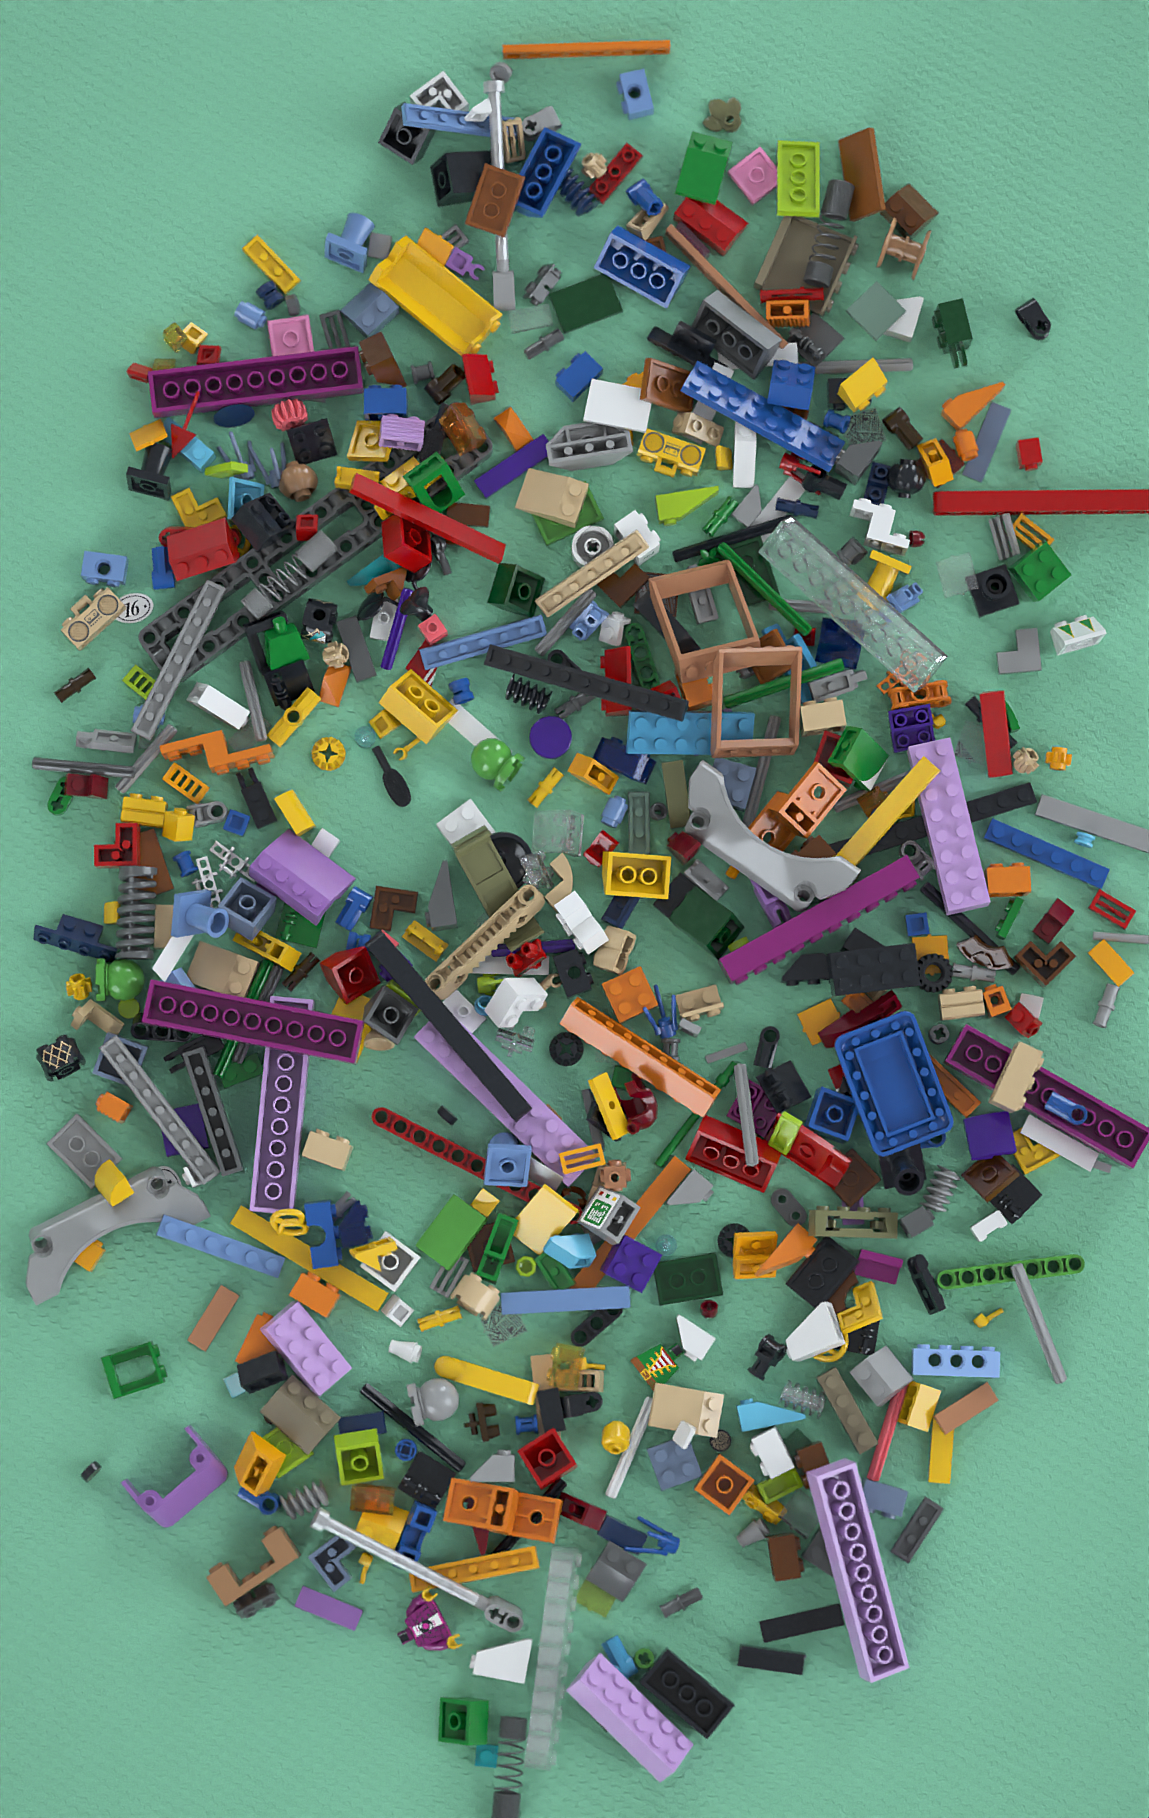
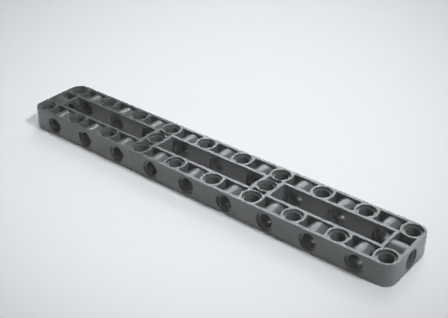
M460 402L450 404L441 431L443 432L444 439L456 432L466 445L455 456L451 455L445 460L450 469L454 471L455 478L459 481L492 456L493 446L491 439L465 405ZM454 411H461L463 413V416L459 419H454L451 415ZM437 414L425 422L424 435H426L429 429L433 428ZM479 444H486L488 446L485 452H479L476 448ZM392 448L388 460L395 462L393 468L387 469L383 466L384 462L372 461L362 470L380 472L379 484H381V480L413 456L417 460L419 452ZM443 477L430 485L426 491L432 499L448 486ZM335 488L299 514L315 515L318 510H325L327 512L326 516L318 518L319 531L354 506L364 522L352 531L348 530L333 541L338 551L334 552L328 560L317 568L318 573L316 576H307L308 568L302 564L299 567L307 579L303 578L296 571L292 576L297 581L298 586L288 578L283 580L290 593H287L271 579L270 582L277 593L284 595L282 601H273V594L261 586L273 605V608L263 617L284 609L382 537V527H377L374 524L380 518L374 509V505L372 509L364 510L362 505L364 502H367L366 500L349 493L348 489ZM297 516L294 519H292L295 524ZM296 525L286 533L293 537L290 543H283L281 537L271 546L258 552L255 548H252L235 563H232L210 579V581L221 584L227 589L221 602L250 581L254 583L263 595L259 584L260 579L264 576H271L283 586L269 567L305 542L297 541ZM342 544H351V550L343 552L340 549ZM252 559L258 561V566L255 568L247 566L248 562ZM204 584L140 631L138 635L139 642L160 671L171 652L166 642L181 632L187 618L182 619L179 617L180 611L187 609L191 612ZM270 584L265 585V586L268 587L271 591L274 592V590L272 589V587L270 586ZM245 606L226 619L227 622L203 636L180 683L187 680L246 636L244 628L238 625L241 618H248L249 622L257 619ZM149 634L155 635V641L151 644L145 643V637ZM207 643L215 644L212 652L204 651V646Z

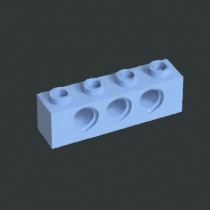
M917 1344V1349L912 1348L911 1374L1000 1378V1351H995V1347L983 1346L982 1351H974L973 1346H960V1350H952V1345H939V1349H930V1345ZM937 1354L940 1361L937 1366L929 1364L928 1359L930 1355ZM955 1354L961 1358V1364L958 1367H953L950 1363V1358ZM976 1355H979L983 1360L979 1368H975L972 1365V1358Z

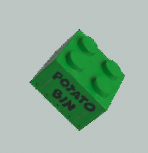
M1047 541L1040 542L1008 568L1033 602L1042 600L1071 576V573Z

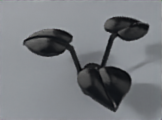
M432 562L415 573L407 570L405 581L412 582L415 590L400 607V612L403 615H415L421 621H425L432 615L433 608L428 605V588L417 587V581L424 579L430 570ZM374 592L362 602L358 610L357 619L360 621L374 617L382 609L383 602H389L397 607L398 602L388 597H383L384 592L380 594Z

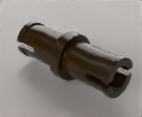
M87 668L74 679L71 677L69 682L55 691L54 694L63 703V701L76 692L80 693L81 689L95 680L96 677Z
M310 952L299 965H295L293 972L281 983L292 992L304 978L306 979L309 976L308 973L321 960Z

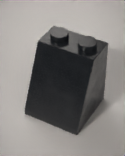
M491 150L445 153L430 166L438 207L473 200L485 163L492 165Z

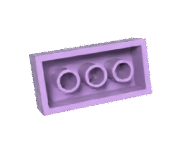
M299 1301L289 1303L260 1328L261 1332L303 1384L316 1396H321L352 1369Z

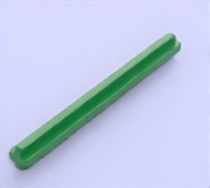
M723 542L718 546L717 552L725 560H729L733 568L803 636L811 632L812 626L726 543Z
M839 658L803 670L801 684L843 671L845 666L842 659ZM791 675L725 696L723 698L724 705L729 709L789 689L791 686Z
M267 959L262 961L246 998L258 1000L274 965L273 962ZM226 1041L213 1070L215 1076L219 1078L224 1077L239 1042Z

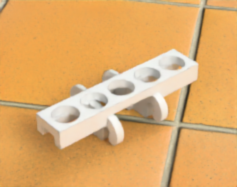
M215 841L210 851L225 861L219 865V871L224 870L230 875V879L236 878V873L239 871L255 883V880L249 876L250 865L248 861L250 858L246 857L244 861L233 853L234 847H231L229 850ZM219 846L222 848V852L217 853L214 848ZM233 858L239 859L240 862L237 866L232 865L231 861ZM229 864V865L232 866L235 870H234V871L230 870L228 867H226V865ZM245 865L248 867L246 872L242 870Z
M205 856L196 859L201 879H194L195 881L192 884L196 886L197 890H201L200 883L203 882L204 889L212 891L211 896L216 895L215 898H211L210 907L213 908V901H218V904L221 903L219 893H222L223 890H217L213 876H217L218 873H212L208 857ZM201 860L206 861L207 866L205 868H201ZM208 870L209 874L204 875L203 871ZM208 880L213 881L212 888H207L205 886V883Z

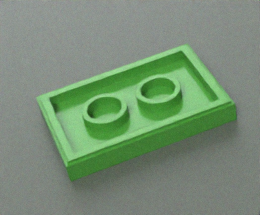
M590 488L588 489L575 528L531 514L546 546L578 532L583 527L592 526L604 520Z
M453 1194L415 1246L450 1271L488 1219Z

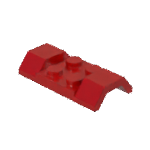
M782 1112L776 1115V1121L764 1140L770 1141ZM801 1125L789 1153L784 1155L833 1189L837 1187L853 1161L834 1148L832 1144Z

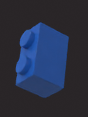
M586 351L582 355L578 353L570 361L572 364L567 369L562 368L555 376L557 378L555 385L572 402L590 386L591 379L597 380L603 374V368Z

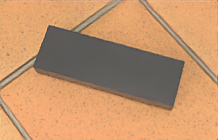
M355 615L336 622L343 644L349 651V661L356 682L358 683L377 676L357 616Z
M591 1089L581 1090L586 1114H588L591 1102L595 1101ZM589 1123L593 1145L601 1143L602 1150L605 1152L602 1131Z
M924 1497L890 1552L909 1563L944 1508L929 1498Z

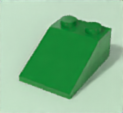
M692 131L675 194L715 205L733 142Z

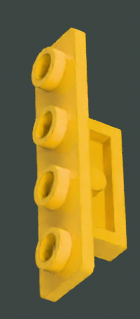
M413 456L381 480V485L413 499L416 495L402 476L420 463ZM439 475V476L436 477L434 480H432L430 483H428L426 486H424L425 489H427L430 485H432L434 482H436V481H437L438 479H440L442 476ZM374 505V509L382 520L393 514Z

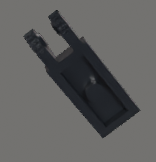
M251 767L248 769V773L254 782L253 785L246 787L244 777L240 772L236 776L256 827L261 829L277 822V819L263 786L258 781Z
M202 1035L178 1047V1050L166 1055L163 1059L167 1062L181 1055L184 1061L182 1053L205 1046L207 1056L209 1057L223 1050L225 1045L221 1038ZM185 1061L172 1066L169 1069L171 1074L185 1068Z
M923 1254L907 1259L906 1264L909 1267L911 1278L928 1313L932 1315L946 1309L944 1298L935 1285L934 1277L927 1269L929 1263Z

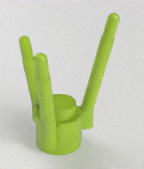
M483 974L482 977H477L479 994L485 993V995L493 996L495 992L492 990H496V985L501 984L503 979L495 980L493 976L499 974Z

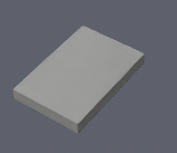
M76 1114L46 1143L91 1189L95 1187V1174L105 1161L110 1159L116 1166L122 1160L79 1114Z

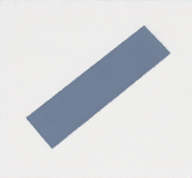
M994 402L991 403L976 439L979 449L977 452L978 457L967 461L962 475L980 482L983 481L1011 409Z

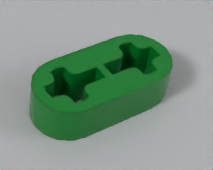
M66 777L59 779L47 803L48 810L56 816L63 815L67 811L74 797L62 795L64 788L61 785L65 784ZM60 797H62L60 804L63 808L54 811L52 803H57Z

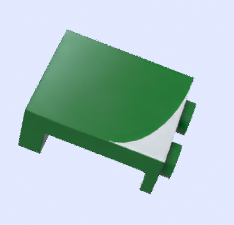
M846 726L828 762L834 767L842 768L855 781L853 786L856 789L871 791L889 755L863 728Z

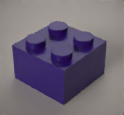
M624 1234L620 1242L612 1246L600 1270L606 1275L642 1293L662 1254Z

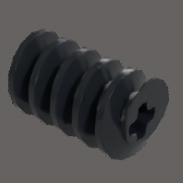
M513 674L506 689L505 699L509 700L513 696V703L515 704L521 699L522 707L529 703V710L532 711L537 707L536 713L540 714L545 710L553 691L546 695L545 687L538 691V684L530 688L529 680L523 685L522 677L514 681L515 674Z

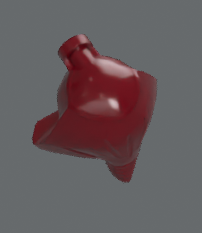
M632 1072V1081L625 1083V1087L629 1096L634 1098L622 1100L616 1087H614V1091L628 1122L627 1131L634 1135L639 1130L649 1128L654 1124L658 1115V1104L651 1089H647L643 1080Z

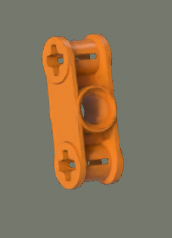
M937 680L930 683L892 688L887 692L892 702L891 710L930 704L931 708L948 706L952 702L947 692L948 683L946 680ZM921 695V696H923L924 698H923V699H917L915 696Z

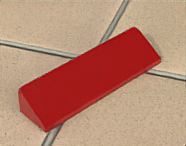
M1004 690L982 692L980 694L988 777L1012 775Z

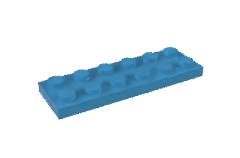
M629 710L626 752L628 754L711 755L712 711H686L684 720L681 722L642 710ZM722 711L721 740L753 739L755 714L753 712Z

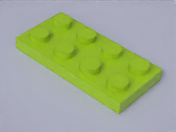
M778 140L777 216L819 217L820 142Z

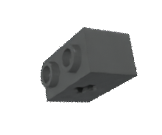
M921 1206L900 1218L898 1222L908 1239L933 1226L932 1220L935 1218L929 1208L925 1209L924 1206Z

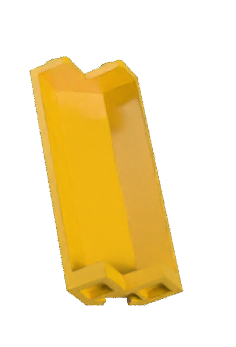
M407 235L395 243L388 257L376 265L368 279L461 357L462 354H477L482 347V342L491 332L494 333L501 324L499 320L503 314Z

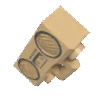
M108 587L105 590L103 588L98 590L93 596L95 598L93 601L86 595L83 596L70 608L76 616L74 618L69 617L62 624V633L79 651L87 646L127 609ZM87 604H89L90 607H88L82 614H80L79 612Z

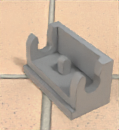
M699 859L695 860L691 867L684 872V876L693 882L696 887L716 901L729 889Z

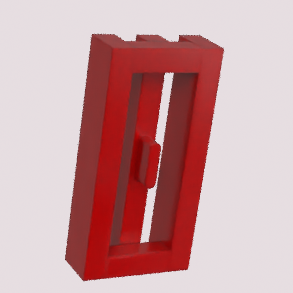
M1100 889L1088 909L1124 930L1136 913V910ZM1100 896L1115 904L1116 906L1122 908L1130 914L1126 916L1125 914L1121 913L1120 911L1116 910L1110 905L1104 903L1103 901L1099 900ZM1097 903L1098 905L1102 906L1103 908L1107 909L1113 914L1119 916L1120 918L1124 919L1125 922L1123 923L1115 917L1109 915L1108 913L1096 907L1095 904Z

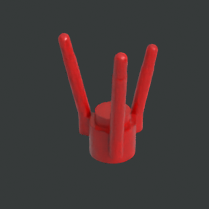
M785 452L779 466L780 469L784 470L783 474L792 477L800 484L803 479L792 472H796L798 468L821 474L820 470L801 464L798 459H805L793 452L791 454ZM817 491L815 494L821 495V492Z

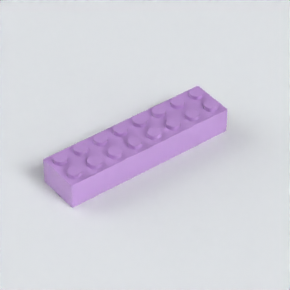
M949 737L909 746L907 755L911 770L923 756L940 770L937 776L918 796L946 915L987 907L990 904V898L951 739Z

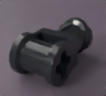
M771 1334L766 1335L760 1341L755 1353L758 1358L753 1366L748 1368V1371L764 1381V1375L769 1367H776L777 1363L786 1355L787 1346L779 1344Z

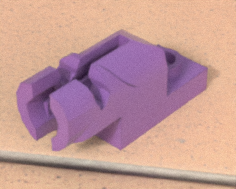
M750 879L754 887V893L773 929L781 924L776 913L778 909L781 911L780 916L784 923L792 919L790 911L783 901Z

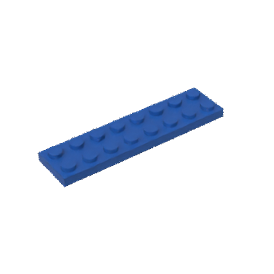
M699 361L696 362L680 390L827 472H830L836 457L845 444V441L782 406L767 404V398Z

